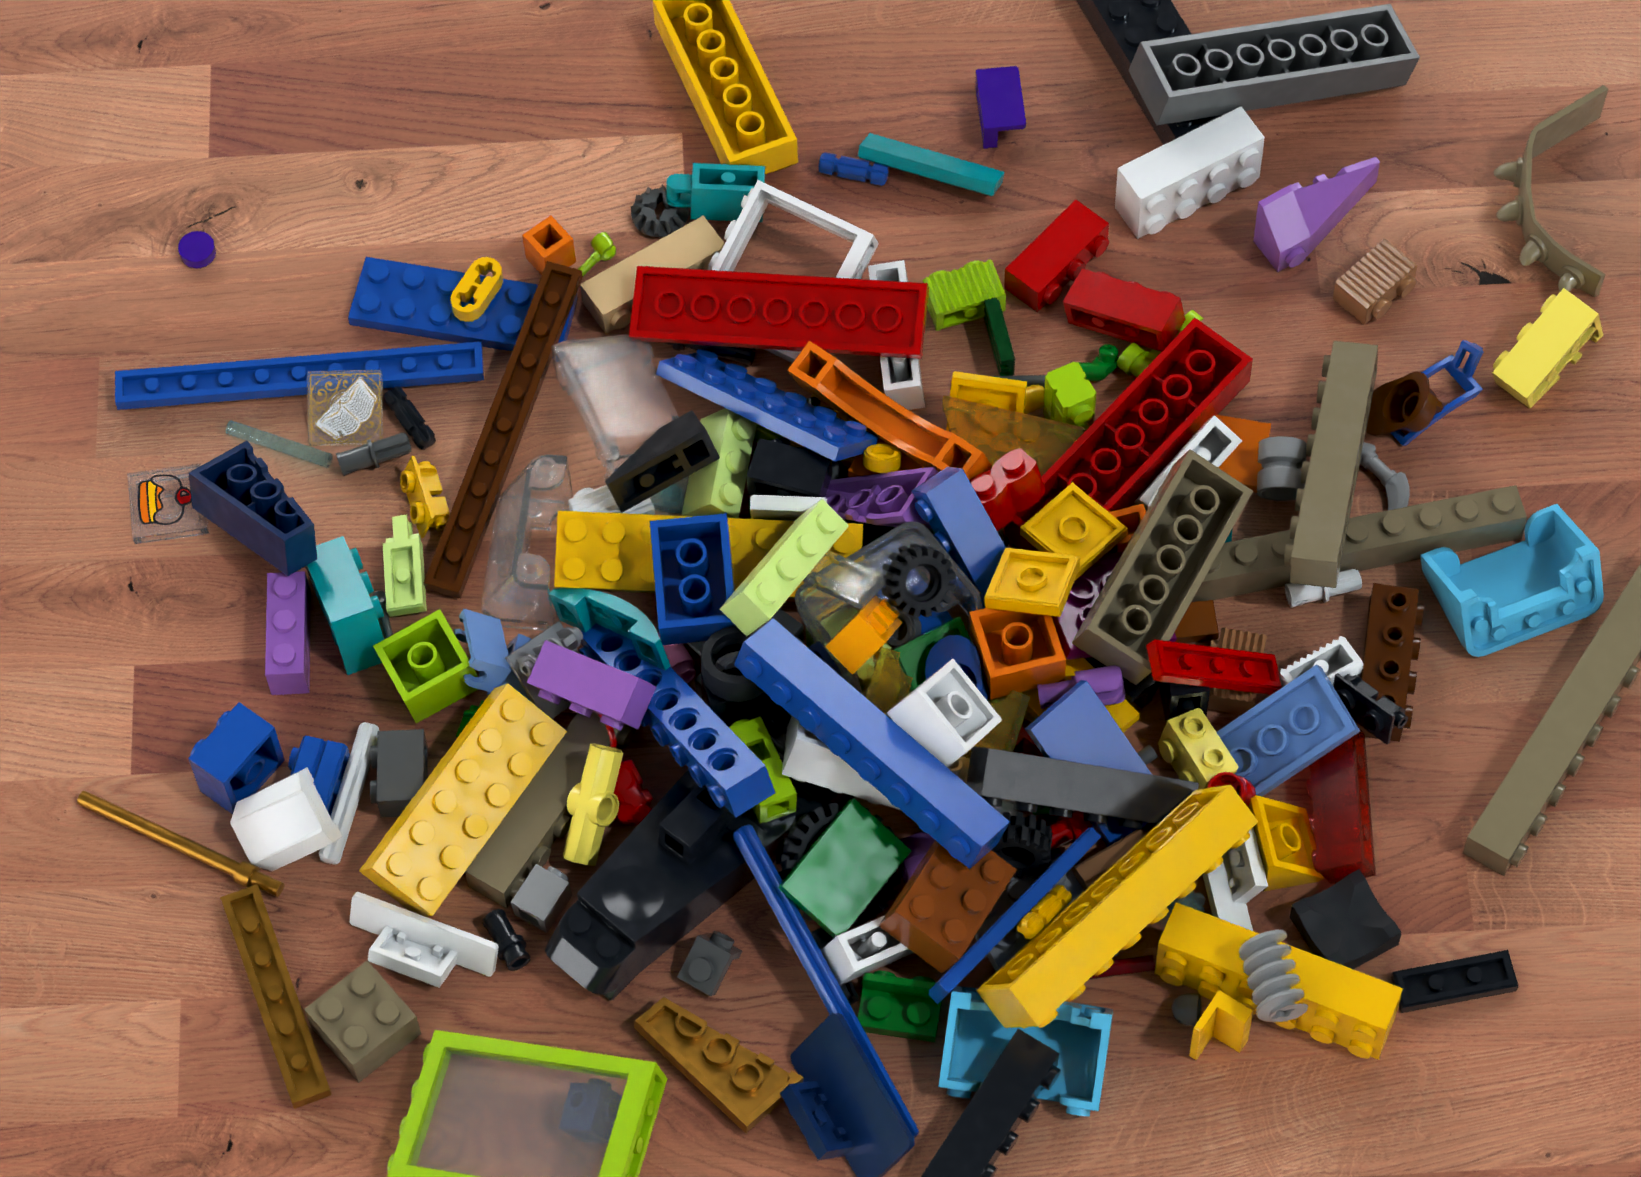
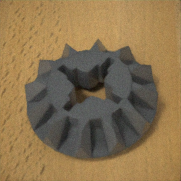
M663 184L658 189L647 187L645 193L636 195L635 202L631 206L632 221L636 228L652 237H665L680 229L686 224L689 215L688 208L673 207L666 202V188ZM663 202L665 210L660 215V219L657 220L654 209L657 208V204Z

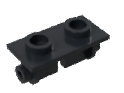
M1338 673L1335 674L1333 687L1353 720L1388 745L1392 729L1394 727L1401 729L1408 721L1405 709L1397 706L1385 696L1375 701L1379 692L1364 682L1358 675L1351 676L1347 674L1342 677Z

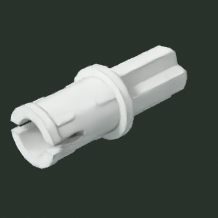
M1350 569L1339 572L1336 588L1289 583L1285 584V594L1291 608L1323 600L1325 603L1329 601L1331 596L1361 589L1362 579L1358 570Z

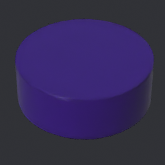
M190 232L183 236L179 242L178 251L181 260L188 267H205L216 256L214 241L205 232Z

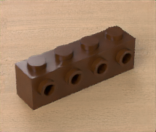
M1373 583L1369 602L1362 661L1364 665L1362 666L1361 679L1379 692L1375 701L1385 696L1397 706L1405 709L1408 721L1401 729L1394 727L1390 741L1400 742L1403 728L1410 729L1413 706L1406 705L1407 694L1414 695L1417 672L1410 671L1411 660L1418 661L1421 638L1414 637L1415 626H1422L1424 604H1418L1419 589ZM1356 723L1360 732L1354 736L1378 739Z

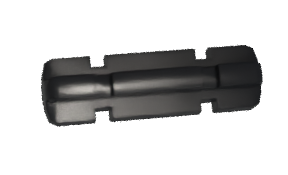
M395 386L388 390L384 395L385 402L392 411H395L394 415L409 436L413 437L417 447L424 450L432 446L436 441L434 432L429 425H425L424 418L411 400H407V395L403 389Z

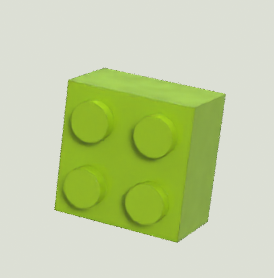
M441 609L373 645L416 724L478 690L465 683V674H471L474 677H478L474 668L470 667L469 659Z

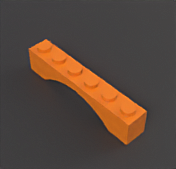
M811 341L806 344L787 370L799 387L850 420L865 425L867 431L878 436L889 445L896 447L901 453L923 467L935 466L938 473L948 466L961 468L964 470L969 481L976 475L991 470L993 467L981 450L956 434L926 421L901 406L861 378L836 357Z

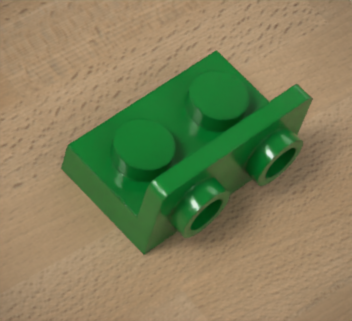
M881 970L875 971L873 974L864 973L858 1020L864 1031L872 1034L935 1042L942 1001L937 1004L928 995L930 993L929 990L936 984L935 980L924 976H916L912 979L900 978L891 972Z

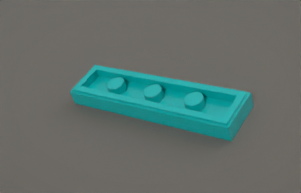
M869 133L859 145L858 157L985 195L993 196L1003 183L1004 171Z

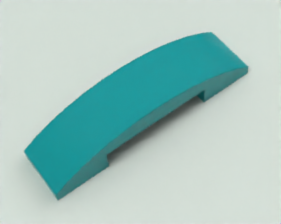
M555 588L548 593L560 621L577 627L585 633L597 623L631 639L638 658L665 671L671 666L655 626L641 610L631 603L608 593L583 588Z

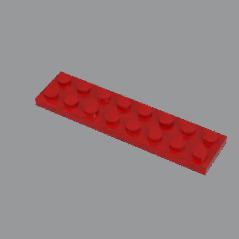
M637 266L629 338L632 341L802 351L806 344L811 341L828 353L922 359L929 286L928 283Z

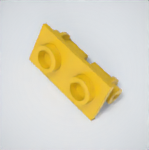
M411 456L405 470L400 475V486L402 492L407 494L410 503L411 521L413 524H416L420 537L424 538L430 527H435L437 531L444 530L450 511L445 496H431L441 494L443 491L436 467L431 465L429 461L417 464L416 457Z

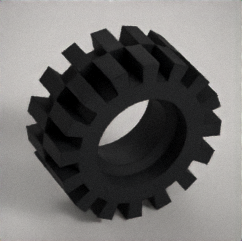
M910 544V548L904 545L899 547L900 554L892 552L888 556L892 563L890 565L883 564L882 570L887 571V575L880 576V583L886 585L885 588L881 589L882 594L889 598L887 602L891 606L911 616L920 617L922 615L929 617L932 616V610L939 613L943 610L940 603L945 602L948 604L952 599L946 595L948 590L955 592L956 585L950 583V579H956L955 572L949 570L953 566L950 560L945 559V555L924 545ZM924 566L930 574L928 587L921 594L912 595L906 587L907 576L913 568Z
M1003 812L1002 815L1010 823L999 843L992 851L1017 869L1016 876H1023V872H1027L1030 876L1034 875L1036 870L1039 872L1045 870V866H1049L1051 859L1053 833L1050 825L1046 826V821L1043 819L1036 821V816L1029 814L1028 817H1023V812H1016V816H1011L1010 812Z

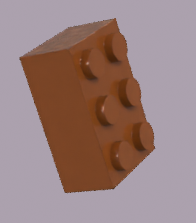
M934 840L879 924V927L939 972L944 973L960 960L1017 869L992 850L971 869H968Z

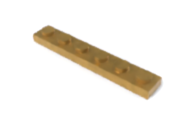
M258 884L220 897L294 1109L332 1096Z

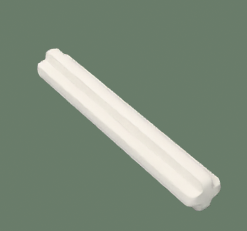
M363 722L359 725L330 816L333 823H336L342 837L320 849L319 857L324 863L337 865L341 860L371 765V746L377 745V731H379V727L375 724Z

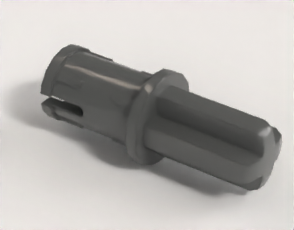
M400 433L375 442H371V439L367 440L368 444L341 453L338 452L336 456L342 474L346 476L349 473L374 465L376 468H379V463L409 454L412 448L407 434Z

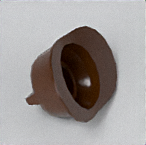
M1416 371L1376 388L1373 391L1366 433L1379 436L1396 430L1418 432L1426 428L1434 415L1443 410V403L1437 399L1436 394L1430 388L1427 376L1422 372Z

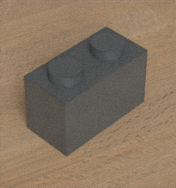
M424 729L377 731V745L371 746L370 750L372 769H377V780L370 781L371 804L378 805L381 818L399 817L428 778V744Z

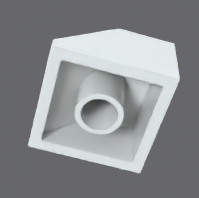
M951 659L887 712L899 727L946 767L967 753L1002 721L1001 717L954 659Z

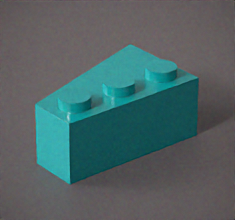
M344 536L316 545L317 560L308 564L306 569L323 614L326 616L332 630L331 634L335 645H338L347 675L382 663L373 645L384 640L378 621L379 618L384 617V613L377 595L369 596V594L374 593L367 571L359 573V570L364 569L357 548L349 550Z

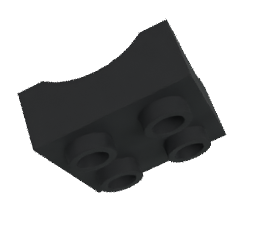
M1359 869L1348 874L1328 889L1313 896L1303 898L1291 906L1289 917L1313 954L1348 968L1355 969L1399 945L1402 932L1381 907L1370 889L1366 878Z

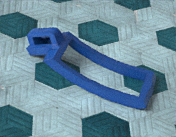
M1462 340L1455 356L1450 355L1422 372L1429 378L1445 368L1466 393L1445 405L1443 410L1435 414L1429 425L1422 431L1409 432L1406 436L1401 430L1390 432L1402 446L1408 445L1435 422L1462 404L1475 398L1483 390L1472 377L1484 352L1481 346L1476 343H1470L1467 340ZM1468 351L1470 355L1464 368H1458Z

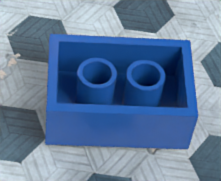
M727 513L650 521L658 628L662 645L707 641L712 634L722 628L736 626L720 610L722 605L735 591Z

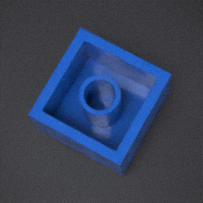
M238 702L231 711L228 710L221 715L216 723V728L206 739H201L195 744L188 760L200 792L233 815L236 802L256 793L285 761L275 727Z

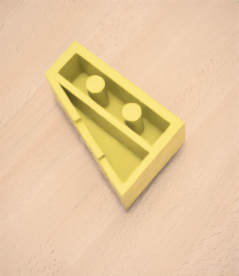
M1565 288L1557 296L1552 294L1544 302L1540 310L1542 314L1534 324L1531 322L1527 323L1517 336V344L1510 352L1507 350L1502 352L1493 364V369L1495 370L1492 374L1495 383L1529 409L1560 379L1558 374L1569 361L1575 364L1582 357V354L1578 351L1589 339L1597 342L1603 336L1599 314Z

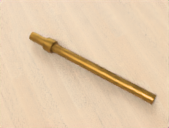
M85 790L80 793L77 799L78 805L234 877V882L242 886L250 887L258 884L260 890L275 897H279L284 889L283 882L259 872V867L247 861L237 862Z

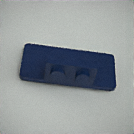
M841 1013L830 1014L791 1054V1063L796 1072L804 1077L803 1082L789 1084L780 1094L789 1109V1113L795 1119L806 1138L809 1148L814 1152L818 1160L845 1156L857 1177H883L914 1147L915 1139Z

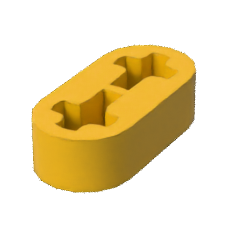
M481 257L470 265L450 297L452 311L456 318L464 322H471L483 315L503 284L502 268L497 260L490 257ZM489 271L492 272L493 277L486 276L481 283L480 274L486 275ZM473 296L474 305L467 304L465 308L462 307L461 301L467 303Z

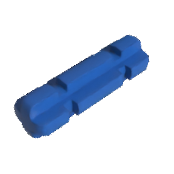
M827 152L822 153L818 164L820 173L833 175L836 172L838 177L862 182L870 179L871 184L881 186L885 185L889 174L888 166L875 162L872 166L869 165L870 161L841 156L838 159L836 158L837 154Z

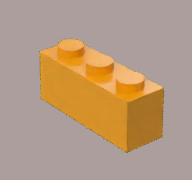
M875 595L838 631L825 647L853 675L889 640L903 623L898 618L900 613L896 607L891 606L887 602L886 598L880 600Z

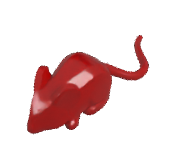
M605 724L610 739V747L616 748L617 739L614 729ZM632 760L623 761L620 765L614 794H616L619 800V810L615 820L621 825L632 824L638 826L652 810L649 804H651L653 797L648 789L643 790L641 787L643 780Z

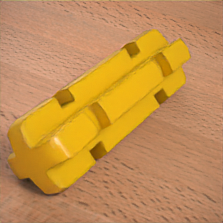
M1056 885L1017 923V931L1023 933L1025 939H1033L1072 900L1071 892L1066 891L1064 885Z

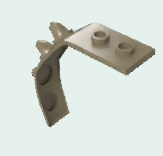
M1604 85L1540 122L1531 131L1523 157H1518L1517 161L1504 163L1494 170L1495 177L1500 180L1514 182L1513 187H1518V195L1515 196V200L1505 204L1497 212V218L1503 222L1516 221L1517 225H1521L1526 245L1521 251L1520 263L1528 266L1536 260L1542 262L1548 269L1560 277L1558 283L1560 292L1563 288L1569 292L1573 288L1581 289L1593 297L1599 295L1605 274L1568 252L1554 241L1536 221L1531 192L1532 159L1600 118L1608 88Z

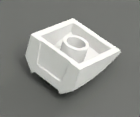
M308 767L236 802L230 824L251 864L272 872L324 848L342 837L313 783L314 779Z

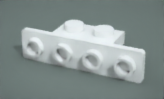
M1252 828L1248 831L1250 837L1245 843L1235 849L1230 848L1221 856L1224 861L1218 868L1208 874H1202L1212 915L1251 931L1253 929L1246 903L1268 887L1256 834Z
M356 892L353 895L350 924L379 935L369 949V962L438 988L441 987L456 964L489 977L495 972L499 947L497 943L361 892Z

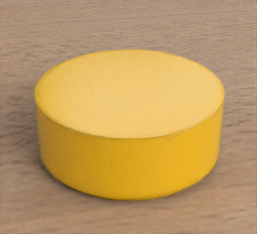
M874 444L864 450L863 466L866 469L877 473L895 472L900 469L901 452L896 447L887 444Z

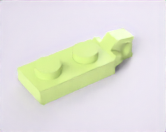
M407 514L392 517L393 537L386 538V543H383L386 610L390 617L426 612V589L423 583L425 580L424 556L421 537L419 533L413 534L412 523L409 522Z

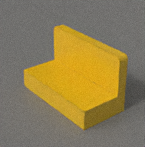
M1218 990L1193 1028L1189 1056L1197 1060L1212 1037L1240 1053L1249 1038L1253 1010Z

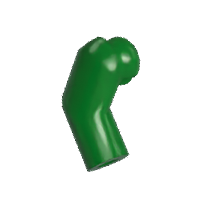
M1105 344L1099 348V356L1091 363L1079 362L1086 374V380L1102 381L1118 367L1119 351L1117 347Z

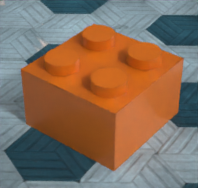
M989 608L969 612V635L980 657L982 675L988 688L990 700L1036 689L1037 684L1043 685L1065 681L1066 659L1052 616Z

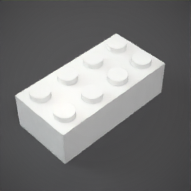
M1242 106L1119 167L1117 171L1115 209L1137 239L1147 234H1155L1161 231L1166 224L1178 218H1187L1196 209L1208 203H1217L1228 193L1240 187L1246 188L1252 185L1260 177L1265 137Z

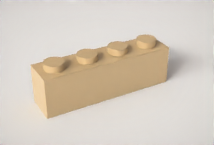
M703 215L581 283L582 302L605 334L614 329L624 328L631 322L637 266L708 270L711 258L716 252H721L725 243Z

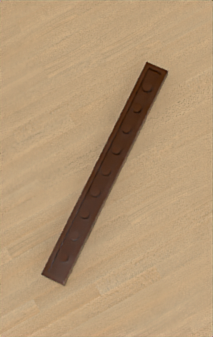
M549 261L546 263L423 582L425 589L461 599L583 278L582 270Z

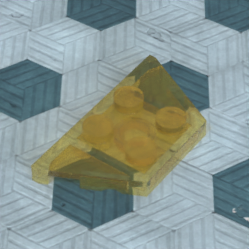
M943 395L942 410L945 412L949 432L956 434L981 450L992 466L1003 455L1021 448L1037 462L1041 477L1083 434L1084 427Z

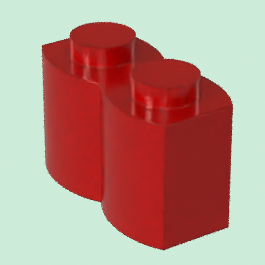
M1021 448L1003 455L996 461L991 470L982 472L970 480L972 487L997 531L1010 523L1017 512L1024 511L1035 505L1046 492L1037 462Z

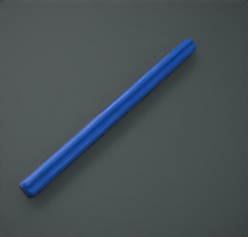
M750 824L742 826L734 832L733 839L828 1013H841L915 1138L919 1133L918 1127L797 906L778 889L783 881L756 831Z

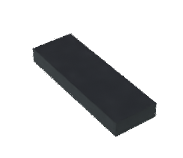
M1508 950L1394 971L1391 975L1393 985L1403 988L1399 1002L1401 1013L1515 992L1519 986Z

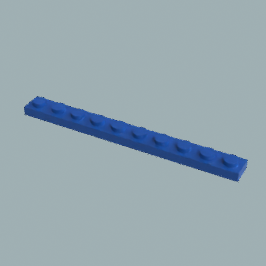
M482 342L115 371V404L117 410L310 395L311 375L381 374V389L394 388L395 386L409 387L483 381ZM360 375L371 389H378L370 379ZM366 375L379 387V375ZM325 376L312 377V389ZM333 376L323 379L317 384L313 394H318V391L324 389L327 393H335L336 390L328 391L325 388V384L331 382L332 386L327 384V388L334 390L338 386V380ZM344 377L340 383L337 392L341 390H345L342 392H346L347 389L344 388L343 382L345 380L348 381V384L345 383V386L348 389L353 384L352 379L350 377Z

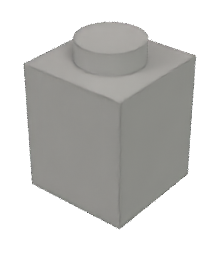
M535 864L511 901L514 915L547 933L572 897L570 884L567 882L568 877L554 867L549 866L546 870Z

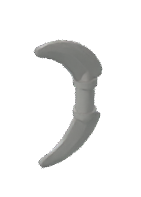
M1364 442L1360 465L1365 469H1369L1385 487L1388 498V510L1407 507L1410 488L1406 474L1403 472L1397 473L1388 468L1375 453L1376 446Z

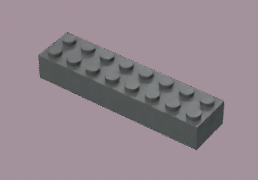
M1391 4L1140 42L1128 71L1157 126L1224 115L1240 106L1245 111L1404 86L1407 84L1420 56Z

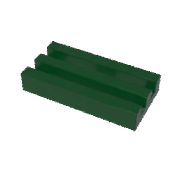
M997 298L984 300V322L999 376H1013L1015 373V356L1000 302Z

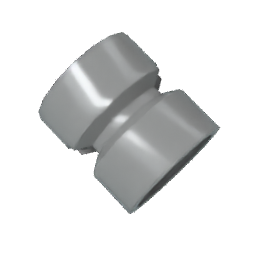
M1276 436L1268 437L1258 442V462L1263 467L1257 474L1258 496L1275 501L1296 500L1297 489L1305 488V484L1301 483L1300 470L1303 461H1306L1307 443L1294 437Z

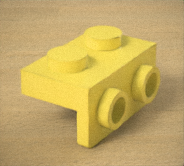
M1196 708L1167 720L1158 742L1159 751L1162 758L1172 765L1180 780L1198 782V789H1205L1208 787L1210 780L1218 773L1230 772L1235 774L1237 772V763L1202 709Z

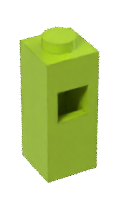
M761 716L752 720L742 719L733 723L729 728L766 765L775 790V794L752 807L759 823L769 822L796 812L797 793L790 778L782 775L783 763Z

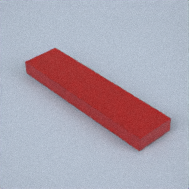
M1155 639L1146 645L1153 681L1269 695L1282 688L1275 654Z

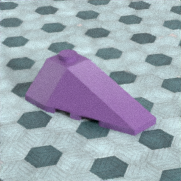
M933 466L833 479L830 481L825 499H827V504L842 519L905 529L932 528L929 522H925L916 511L914 503L917 500L911 490L936 475L938 471Z

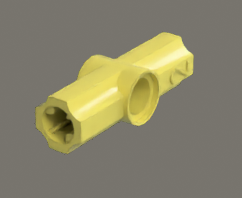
M590 743L581 783L576 784L572 788L567 798V810L572 815L563 851L564 859L587 866H596L605 826L610 825L614 821L619 810V800L616 794H614L623 757L622 750Z

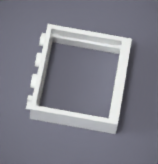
M758 180L754 188L750 189L748 195H744L741 202L743 209L737 221L732 220L727 227L724 236L726 242L721 252H716L708 265V270L734 271L768 203L853 243L835 278L861 279L879 243L873 234ZM764 349L791 363L794 362L801 352Z

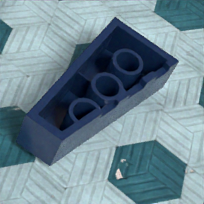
M248 441L239 444L188 473L192 508L285 575L289 576L317 560L314 523L294 498H289L286 495L283 484L278 478L274 479L270 475L267 464L261 457L257 458L254 455L253 447Z

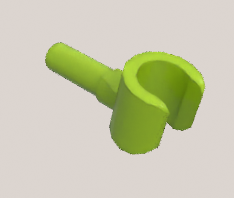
M601 232L592 239L591 246L595 252L578 269L582 270L583 276L600 260L607 261L615 256L616 248L606 232Z

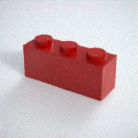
M1075 199L1005 268L1004 288L1036 312L1045 304H1052L1061 294L1062 288L1070 280L1075 281L1081 269H1085L1086 264L1094 256L1098 258L1105 252L1109 245V223Z
M1082 268L1063 300L1069 324L1161 352L1176 337L1185 321L1180 297L1168 291L1160 292L1146 288L1134 281L1126 282L1116 279L1101 271L1093 272Z

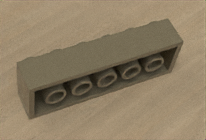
M1189 449L1172 466L1074 637L1072 644L1106 666L1116 665L1120 667L1123 677L1135 685L1148 676L1152 671L1146 645L1154 639L1170 641L1253 490Z

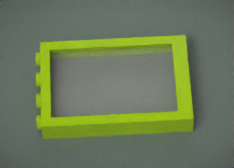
M434 1030L431 1043H428L424 1049V1064L420 1077L412 1086V1101L408 1114L400 1123V1139L395 1153L389 1158L387 1177H639L668 1078L658 1064L652 1061Z

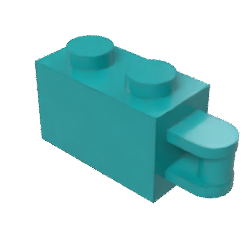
M693 163L692 174H673L667 178L666 202L673 207L691 208L690 219H698L704 215L707 220L737 221L743 209L741 202L744 195H748L750 189L754 188L758 180L765 183V166Z

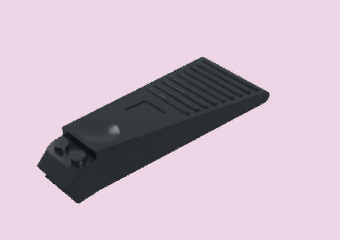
M788 712L786 717L763 722L782 763L787 727L792 717ZM688 769L578 891V900L564 914L545 947L547 956L586 990L595 994H603L610 1001L614 1000L641 971L755 879L733 839L734 832L737 829L748 824L752 825L772 863H774L776 855L781 854L783 850L779 848L781 839L788 836V833H786L790 825L795 824L799 817L831 803L841 805L851 800L854 796L836 793L828 788L808 782H800L789 777L797 793L796 812L769 822L759 823L757 816L751 808L736 817L688 866L658 844L660 823L697 786Z

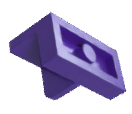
M1017 66L977 69L975 91L983 149L998 147V131L1026 128L1019 68Z

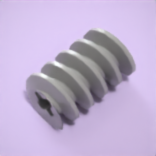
M1271 930L1258 934L1247 940L1239 948V956L1245 961L1243 963V970L1249 976L1247 984L1253 991L1252 1001L1258 1005L1256 1015L1260 1020L1266 1022H1283L1296 1019L1308 1010L1307 1004H1295V1002L1304 997L1305 993L1302 989H1291V987L1300 982V977L1297 974H1286L1295 968L1296 963L1292 959L1282 960V958L1291 953V946L1287 944L1278 945V943L1287 938V933L1284 930Z

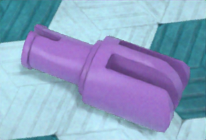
M1116 665L1075 671V676H1071L1072 680L1043 685L1037 684L1041 709L1053 705L1080 680H1086L1104 706L1122 703L1126 696L1122 671Z

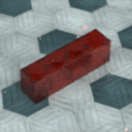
M1360 728V732L1309 765L1311 778L1307 779L1306 785L1309 798L1313 802V814L1309 816V824L1316 843V849L1312 851V862L1316 872L1320 873L1331 885L1336 884L1348 874L1358 869L1365 878L1376 876L1365 734Z

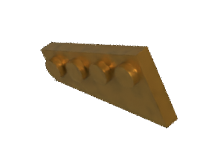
M665 997L661 998L635 1020L634 1029L745 1133L750 1131L784 1101L780 1093L789 1084L803 1082V1076L792 1070L789 1073L774 1064L775 1060L761 1052L757 1055L739 1044L740 1040L728 1033L722 1035L708 1027L707 1021Z

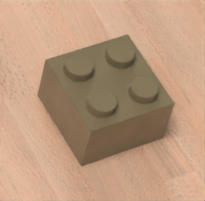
M368 960L304 1009L310 1027L358 1083L421 1035L416 1015Z

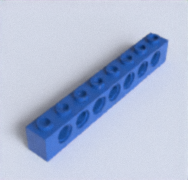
M597 623L586 633L581 631L583 634V639L581 640L583 647L578 650L579 654L657 686L641 725L643 727L650 725L651 731L662 747L665 745L669 746L670 752L679 766H688L692 778L699 787L706 785L712 800L719 808L725 806L736 818L775 794L766 765L671 666L665 671L638 658L631 639Z

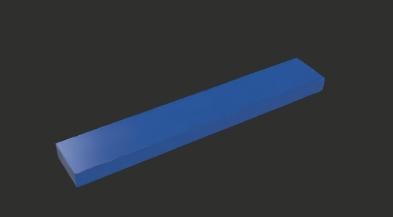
M1088 827L978 939L960 960L929 990L930 993L928 995L939 1004L1102 836L1092 827Z

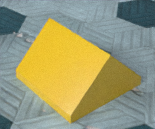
M1258 795L1250 798L1249 810L1258 820L1253 829L1256 834L1268 887L1264 891L1323 880L1324 875L1306 808Z

